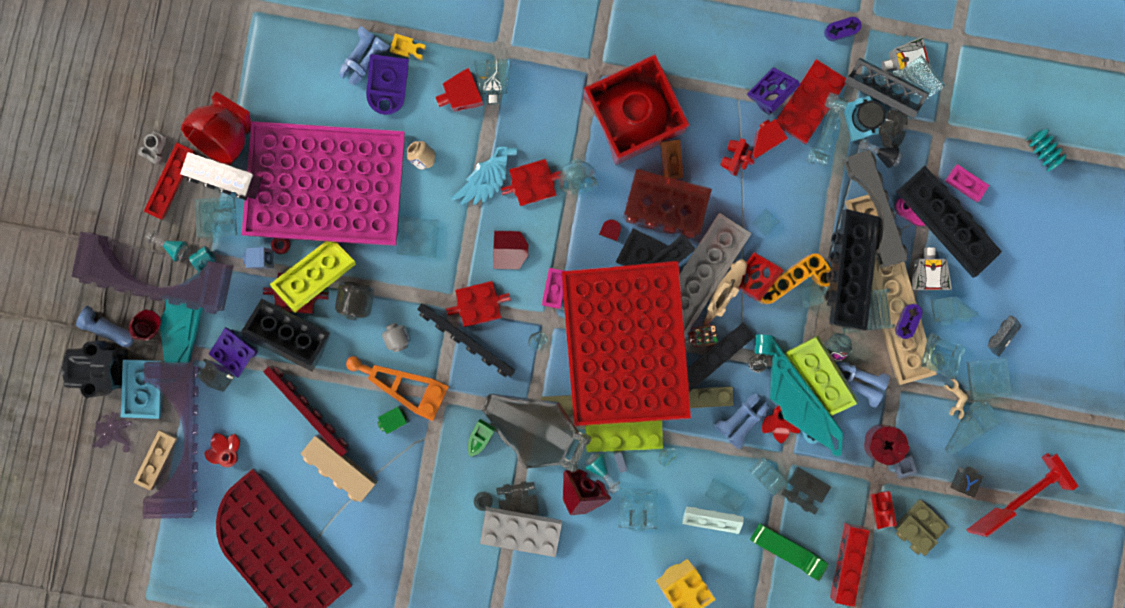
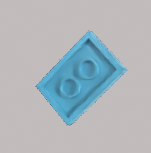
M123 360L121 417L162 418L164 361Z

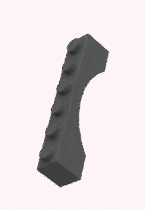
M869 149L846 157L843 161L849 178L857 182L867 192L874 203L877 215L880 217L876 247V258L880 268L889 267L908 260L907 248L900 239L902 237L901 230L898 226L896 227L894 221V210L888 204L889 195L882 186V175L879 171L877 172L875 166L877 163L875 155Z

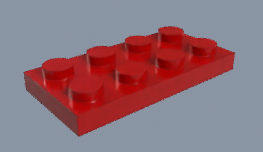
M816 59L800 82L801 85L795 90L776 119L782 130L800 142L807 144L845 86L847 78Z

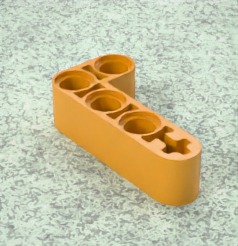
M810 254L779 276L768 290V292L775 291V293H771L768 296L769 299L762 298L758 302L761 304H771L809 277L812 278L817 286L827 287L830 282L823 283L821 275L823 273L828 274L831 268L821 255ZM812 257L817 260V266L815 268L811 267L809 264V261ZM796 268L800 269L802 272V276L800 277V279H797L794 276V270ZM781 279L786 282L784 290L778 287V282Z

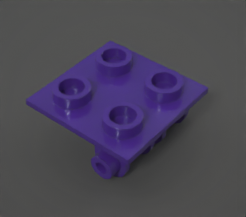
M225 327L209 355L239 378L250 359L254 358L258 351H256V347L249 343L247 344V340L243 341V337L239 336L233 329L230 330Z

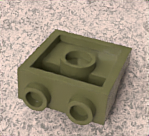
M920 499L897 521V526H893L897 530L895 534L902 541L905 542L907 540L911 544L909 548L917 555L921 553L924 556L938 543L937 539L949 528Z

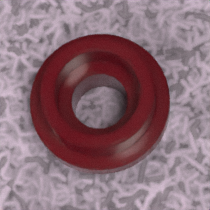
M273 238L271 248L275 253L282 255L290 250L291 243L289 239ZM280 242H284V247L282 249H280L278 246Z

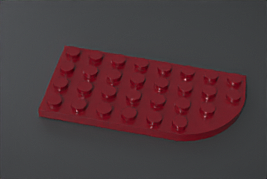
M255 468L251 469L225 493L216 517V534L219 546L224 556L268 608H327L352 587L351 581Z

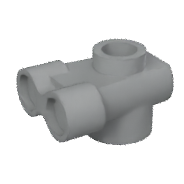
M153 130L152 134L145 136V146H141L138 154L147 158L152 163L159 164L167 136Z

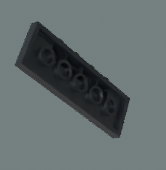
M926 166L918 170L896 191L972 278L977 277L1002 253L999 247L986 234L985 229L974 221L973 216L965 211L960 205L959 200L948 192L947 187Z
M850 209L842 210L840 229L836 230L831 238L834 250L829 256L832 267L827 274V281L830 282L829 289L825 292L827 306H831L830 325L867 331L879 216Z

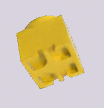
M688 559L680 564L669 567L663 576L655 580L673 608H704L715 600Z

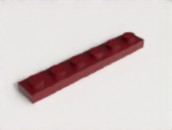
M268 366L263 371L341 457L350 450L348 442L343 437H338L335 433L336 429L322 419L323 415L316 408L313 409L309 405L310 401L306 396L300 395L296 391L297 387L292 381H287L283 377L284 373L279 367Z

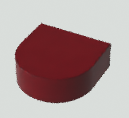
M607 220L603 223L599 235L617 242L621 226L616 220Z

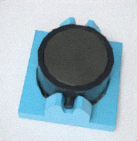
M867 96L842 105L851 142L890 132L885 109L881 101Z

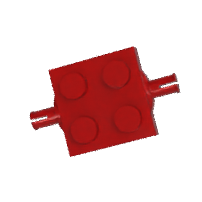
M546 159L509 169L512 185L501 188V191L508 190L502 192L503 196L514 192L518 198L519 205L523 206L557 196L554 180L565 178V175H559L564 173L563 170L552 173L548 168Z
M493 281L455 290L457 306L446 308L448 316L459 313L464 327L501 319L500 303L511 301L509 293L498 295L494 289Z

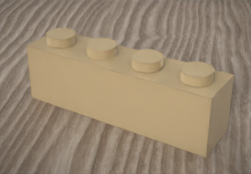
M320 434L314 436L301 452L303 460L307 464L316 466L322 476L332 479L333 484L338 489H344L348 492V497L355 502L359 501L361 503L378 483V481L346 455L341 457Z

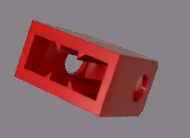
M469 68L445 81L442 85L446 93L435 97L439 107L451 104L454 112L484 105Z

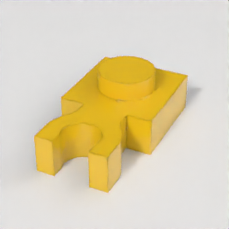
M395 33L389 52L408 59L410 54H412L417 59L422 60L423 55L417 54V50H425L426 45L421 43L413 44V38Z

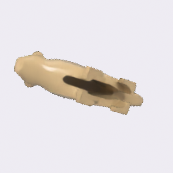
M740 259L730 265L731 270L725 275L712 295L710 304L707 307L708 312L703 322L704 326H707L717 315L722 317L726 311L725 307L731 298L735 297L740 289L738 288L742 281V276L746 274L747 262Z

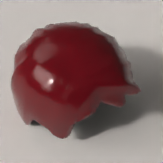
M144 309L139 311L129 323L131 337L136 340H151L160 330L161 319L153 310Z

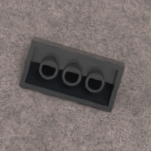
M262 298L242 329L244 338L313 372L330 337L329 332Z

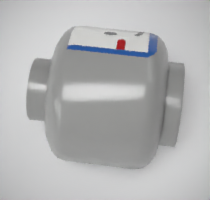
M397 323L386 326L387 330L382 333V337L387 349L393 350V352L406 349L408 347L407 344L410 342L406 327L404 325H397Z

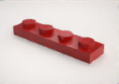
M176 142L143 212L164 220L185 176L181 174L187 154L188 152L195 154L196 151Z

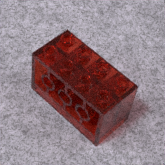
M636 169L622 218L626 219L625 222L636 225L640 222L649 229L655 230L658 227L662 228L664 233L674 234L677 232L681 233V235L684 234L687 239H692L701 233L712 189ZM648 199L651 204L645 206L642 201ZM667 204L669 209L664 211L661 205ZM685 209L688 214L683 216L680 210Z

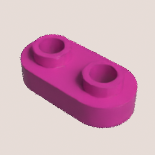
M902 198L896 200L894 204L896 214L915 226L925 225L909 206L907 210L903 208L905 202Z

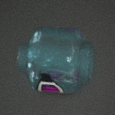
M841 333L833 334L824 343L836 362L842 361L853 349L851 339Z

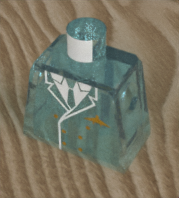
M474 60L480 94H487V104H499V94H507L511 60Z

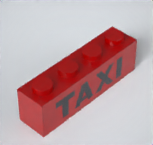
M844 523L830 598L837 604L855 607L870 531L864 526Z

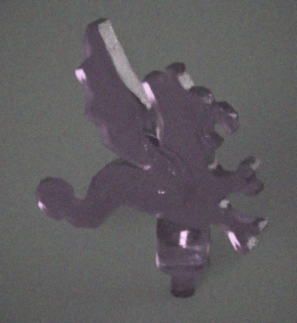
M111 412L112 419L109 418L108 414L102 416L107 420L106 423H100V420L96 421V429L93 432H97L96 436L101 435V437L92 447L103 448L105 445H109L113 438L115 441L124 444L123 452H129V442L120 435L119 429L127 428L128 425H131V421H116L118 413Z

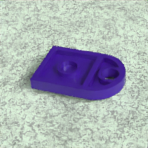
M370 54L366 98L369 106L375 112L382 115H390L400 110L403 106L406 95L409 59ZM383 99L390 102V108L387 111H383L379 106L380 101Z

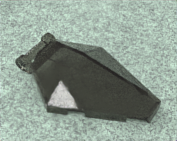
M490 393L481 408V411L491 421L490 425L496 428V432L508 447L511 446L518 455L517 459L525 469L561 465L569 471L575 472L578 467L577 463L586 445L592 439L589 435L578 431L559 402ZM575 440L580 441L571 460H567L566 457L570 453Z

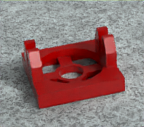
M754 252L747 261L746 274H748L749 280L745 284L746 274L743 275L739 289L754 301H761L783 273V269ZM766 268L770 271L768 279L764 277L763 273ZM759 271V278L753 280V273ZM754 283H763L762 287L758 289H750Z

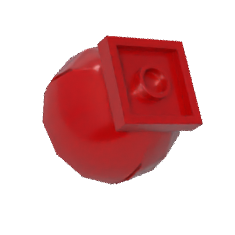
M216 91L212 95L213 103L197 107L189 113L181 125V130L184 136L203 154L219 163L231 165L239 157L245 145V134L248 135L251 132L250 112Z

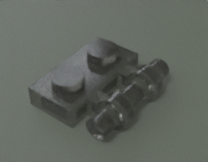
M797 466L787 482L794 487L791 491L785 488L781 495L786 497L790 503H796L801 506L805 512L809 511L815 515L818 508L813 505L814 500L822 503L831 486ZM800 491L808 495L806 500L798 496Z
M522 481L521 484H504V487L496 488L497 495L505 494L506 498L498 501L501 510L530 515L539 514L537 495H529L528 490L535 489L534 482L527 483ZM522 491L523 496L512 498L511 493Z

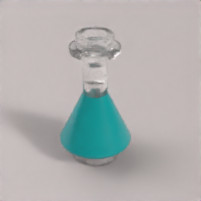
M150 230L146 234L145 240L150 245L154 242L162 246L174 262L184 261L190 252L186 241H167L157 236L156 230Z
M595 452L585 460L587 464L585 469L602 477L610 487L607 490L608 492L613 494L621 488L619 485L620 481L615 482L609 475L603 454L599 455Z

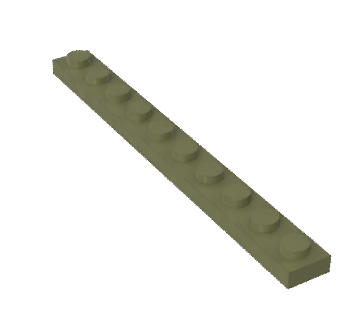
M732 386L694 388L689 392L690 408L734 406ZM572 395L541 396L542 416L573 414Z

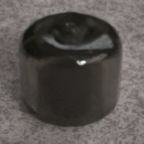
M358 282L340 283L335 304L336 312L346 316L349 320L370 316L374 289L367 284Z

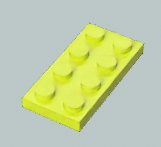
M325 241L273 281L270 286L296 312L355 266L356 263L337 242Z

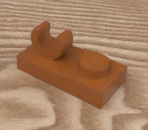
M680 139L661 142L663 179L669 181L684 178Z

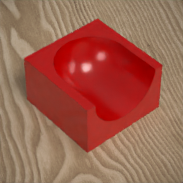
M655 54L584 88L583 98L592 109L602 128L615 165L660 145L661 142L669 141L685 133L689 126Z

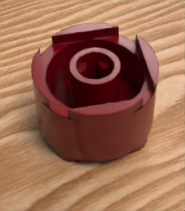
M885 424L875 425L865 435V452L871 459L881 464H897L905 458L910 450L906 435L896 427Z

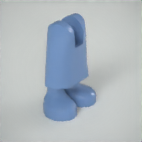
M88 305L85 306L77 319L76 326L81 330L90 331L122 347H130L134 343V339L128 330L111 323L103 317L96 322L94 320L96 312Z

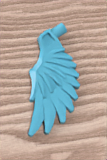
M497 147L494 155L488 161L477 164L475 171L466 179L469 182L453 195L451 199L455 200L464 197L460 202L463 205L474 198L473 205H476L481 198L482 202L485 203L488 194L490 198H493L494 189L496 192H499V185L500 187L503 186V180H506L505 175L507 171L505 166H507V155L517 156V148Z

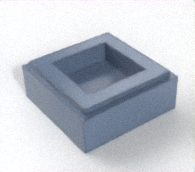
M621 451L614 452L619 471L621 473L627 471Z
M911 454L906 455L901 462L894 464L896 475L899 479L918 474Z

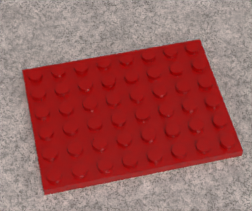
M678 261L561 271L574 426L691 418Z

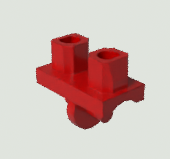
M741 138L740 141L730 140L727 150L735 153L733 159L724 156L720 164L722 168L736 177L740 167L746 170L748 164L754 165L755 160L751 158L753 152L747 150L749 144L746 143L745 139Z
M891 491L870 494L876 528L882 529L897 526Z

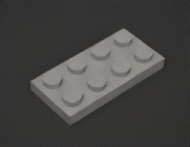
M486 507L480 544L556 557L562 520Z

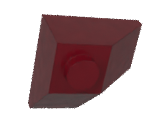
M581 469L565 470L563 472V502L570 515L587 514L611 500L604 483L599 480L593 481Z

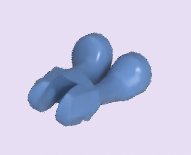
M362 26L357 30L360 37L358 45L350 56L345 59L344 64H341L339 76L344 79L352 68L355 70L349 80V83L353 86L363 79L362 76L367 74L370 54L379 55L387 52L390 48L385 42L375 37ZM372 43L371 49L362 62L358 64V60Z
M837 361L836 365L838 368L846 372L845 379L851 389L867 397L869 405L876 408L884 393L853 381L854 377L885 391L890 375L882 373L879 376L872 375L856 368L855 365H850L849 362Z
M757 393L748 397L747 401L742 403V406L727 421L718 420L714 424L715 428L728 437V441L739 450L744 445V438L758 421H761L763 416H766L770 407L765 402L756 411L752 409L761 398ZM748 414L750 417L737 431L732 433L739 422Z

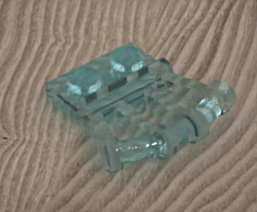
M922 55L901 70L890 72L897 77L903 76L905 81L928 92L929 95L926 99L945 87L943 81ZM877 76L878 81H881V85L887 84L884 76ZM897 84L892 89L893 92L896 93L903 87L902 85ZM917 93L909 94V97L912 98ZM917 94L918 97H919V100L917 101L916 104H919V102H920V100L922 99L923 96Z

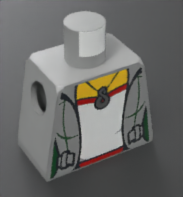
M923 37L893 49L889 53L890 59L882 61L881 64L883 70L887 72L893 70L894 75L899 78L924 77L932 72Z
M924 248V259L914 260L910 279L912 290H952L947 260L936 259V248Z

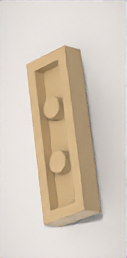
M158 430L133 483L150 491L154 489L178 440L177 437L163 430Z

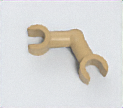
M950 379L954 383V387L951 389L947 385H944L946 390L952 391L959 399L956 406L951 408L949 413L953 416L954 412L959 410L958 419H962L964 416L963 408L968 400V395L959 388L956 380Z

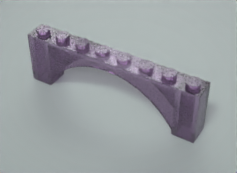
M80 232L71 277L78 278V282L91 284V282H95L98 287L109 288V286L115 287V291L126 292L129 290L133 291L132 295L144 297L146 294L150 295L152 300L162 301V299H167L169 304L180 305V303L187 304V308L198 310L201 307L205 308L204 312L216 314L217 311L225 310L234 266L216 261H207V266L189 280L170 287H156L136 279L121 266L108 244V236L91 232Z
M147 361L144 363V383H150L159 389L173 404L180 417L184 431V449L179 466L168 483L152 496H146L143 499V519L192 518L194 512L198 511V500H195V493L198 492V481H195V474H198V462H195V455L198 454V443H195V435H198L199 426L195 424V416L199 414V406L195 405V397L199 395V386L195 385V378L199 377V366H196V362Z

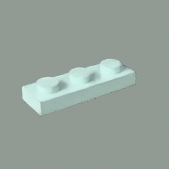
M686 506L682 524L739 534L743 525V517Z

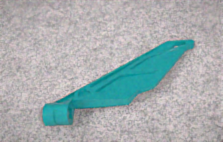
M207 246L202 247L189 256L191 264L198 273L165 296L166 310L160 318L166 372L163 379L165 385L172 384L188 373L213 264L217 262L214 253ZM177 366L178 375L172 379L170 375Z
M756 335L754 354L772 356L769 399L780 406L783 418L829 448L832 455L836 457L841 456L843 431L781 349L775 340V336ZM831 435L838 440V449L834 448Z

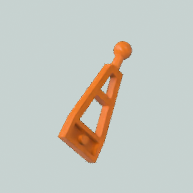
M351 356L346 361V366L350 371L359 370L368 374V380L415 414L431 421L434 420L449 388L448 385L430 377L374 365L371 368L361 363L360 358L356 356ZM378 371L396 376L391 388L376 378ZM402 378L429 384L418 407L396 392Z

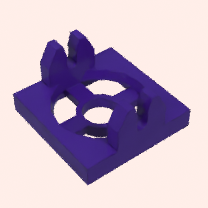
M773 67L747 95L757 103L763 112L766 111L770 115L801 84L797 79ZM781 84L786 87L784 90L780 89ZM777 85L776 89L768 91L770 86ZM765 87V92L760 96L762 89ZM770 95H778L776 99L766 101Z

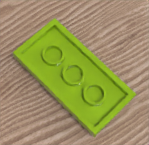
M819 335L785 352L831 416L858 404L859 400Z
M662 420L585 425L587 452L663 449Z

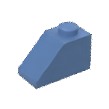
M265 247L246 248V253L243 254V263L246 264V268L274 269V251Z

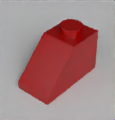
M768 119L759 125L760 129L755 134L752 147L753 153L751 158L753 160L788 139L776 119L771 122Z

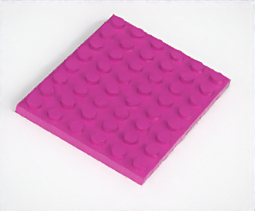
M252 121L247 172L260 176L263 179L256 199L248 197L247 201H244L241 235L397 246L405 131Z

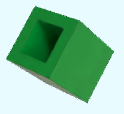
M401 405L377 417L379 420L377 424L382 432L385 431L386 434L409 423Z

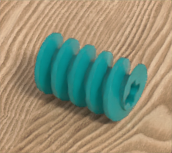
M1048 128L1039 130L1025 139V141L1032 140L1029 147L1036 146L1033 153H1041L1037 159H1045L1041 165H1049L1046 172L1059 166L1067 157L1066 154H1060L1063 150L1061 147L1055 148L1058 145L1057 141L1051 142L1054 136H1046L1050 131Z

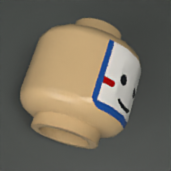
M415 141L408 147V161L420 170L430 168L435 163L436 153L426 142Z

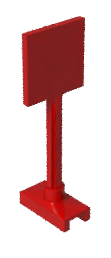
M1046 453L1041 458L1050 472L1043 479L1010 502L1004 509H993L966 530L968 533L988 537L1017 515L1014 510L1018 509L1050 484L1058 482L1062 489L1071 491L1079 486L1058 454L1050 456L1049 453Z

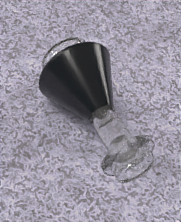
M868 138L860 141L858 146L860 152L870 149L871 153L876 154L887 168L899 165L903 153L899 152V147L879 148L868 143Z

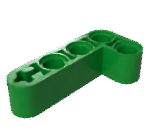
M761 523L757 525L750 538L753 543L796 566L817 581L821 580L829 566V563L820 556Z

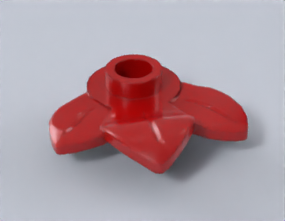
M777 406L774 408L773 413L763 420L762 432H772L774 438L782 444L788 438L790 432L800 433V429L784 418H780L779 412H781V408Z
M214 433L211 438V449L204 452L205 458L212 464H220L226 468L234 466L238 460L236 452L240 447V440L236 434L231 435L227 439L222 434ZM228 454V455H229V459L226 461L225 458H226V455Z

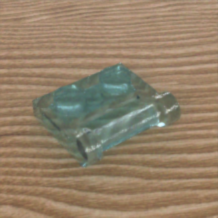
M931 333L927 338L921 366L949 378H957L961 357L965 353L966 348L961 344H953ZM936 345L953 351L952 356L935 350Z

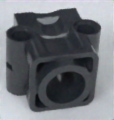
M107 340L88 341L84 343L82 348L67 349L62 363V377L65 388H80L82 396L86 398L109 395L113 390L122 388L123 360L128 358V350L115 349L114 344Z

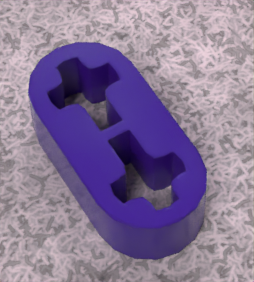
M849 17L832 22L826 27L824 36L828 41H838L854 36L861 30V21L857 17ZM850 22L852 25H856L854 31L852 30V28L845 29V27H847L850 24ZM832 28L834 30H841L836 34V36H834V34H830Z
M908 304L903 308L895 327V334L899 338L909 339L915 334L923 313L919 305ZM915 308L916 316L910 318L911 314L908 311ZM908 323L907 330H909V333L903 335L901 327H906Z

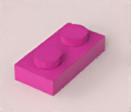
M958 164L954 166L945 180L946 183L975 202L981 200L990 186Z
M549 268L542 306L561 308L563 298L561 271L564 270Z

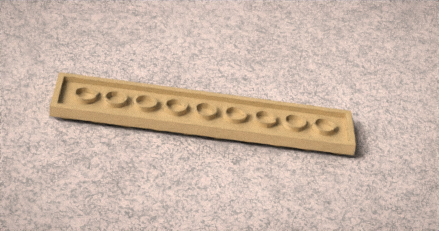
M869 195L845 201L847 209L878 216ZM875 256L871 294L897 384L902 385L937 375L921 319L913 337L901 339L895 334V327L903 308L908 304H916L904 261L889 267L880 268ZM915 308L909 309L910 318L916 316ZM908 323L906 327H901L903 335L909 333V330H907Z

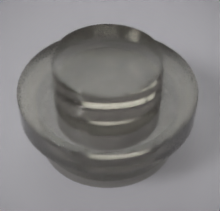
M756 354L749 359L748 366L752 371L760 373L766 369L768 362L764 355Z
M482 491L475 495L474 506L478 510L485 511L486 507L492 506L493 498L488 492Z

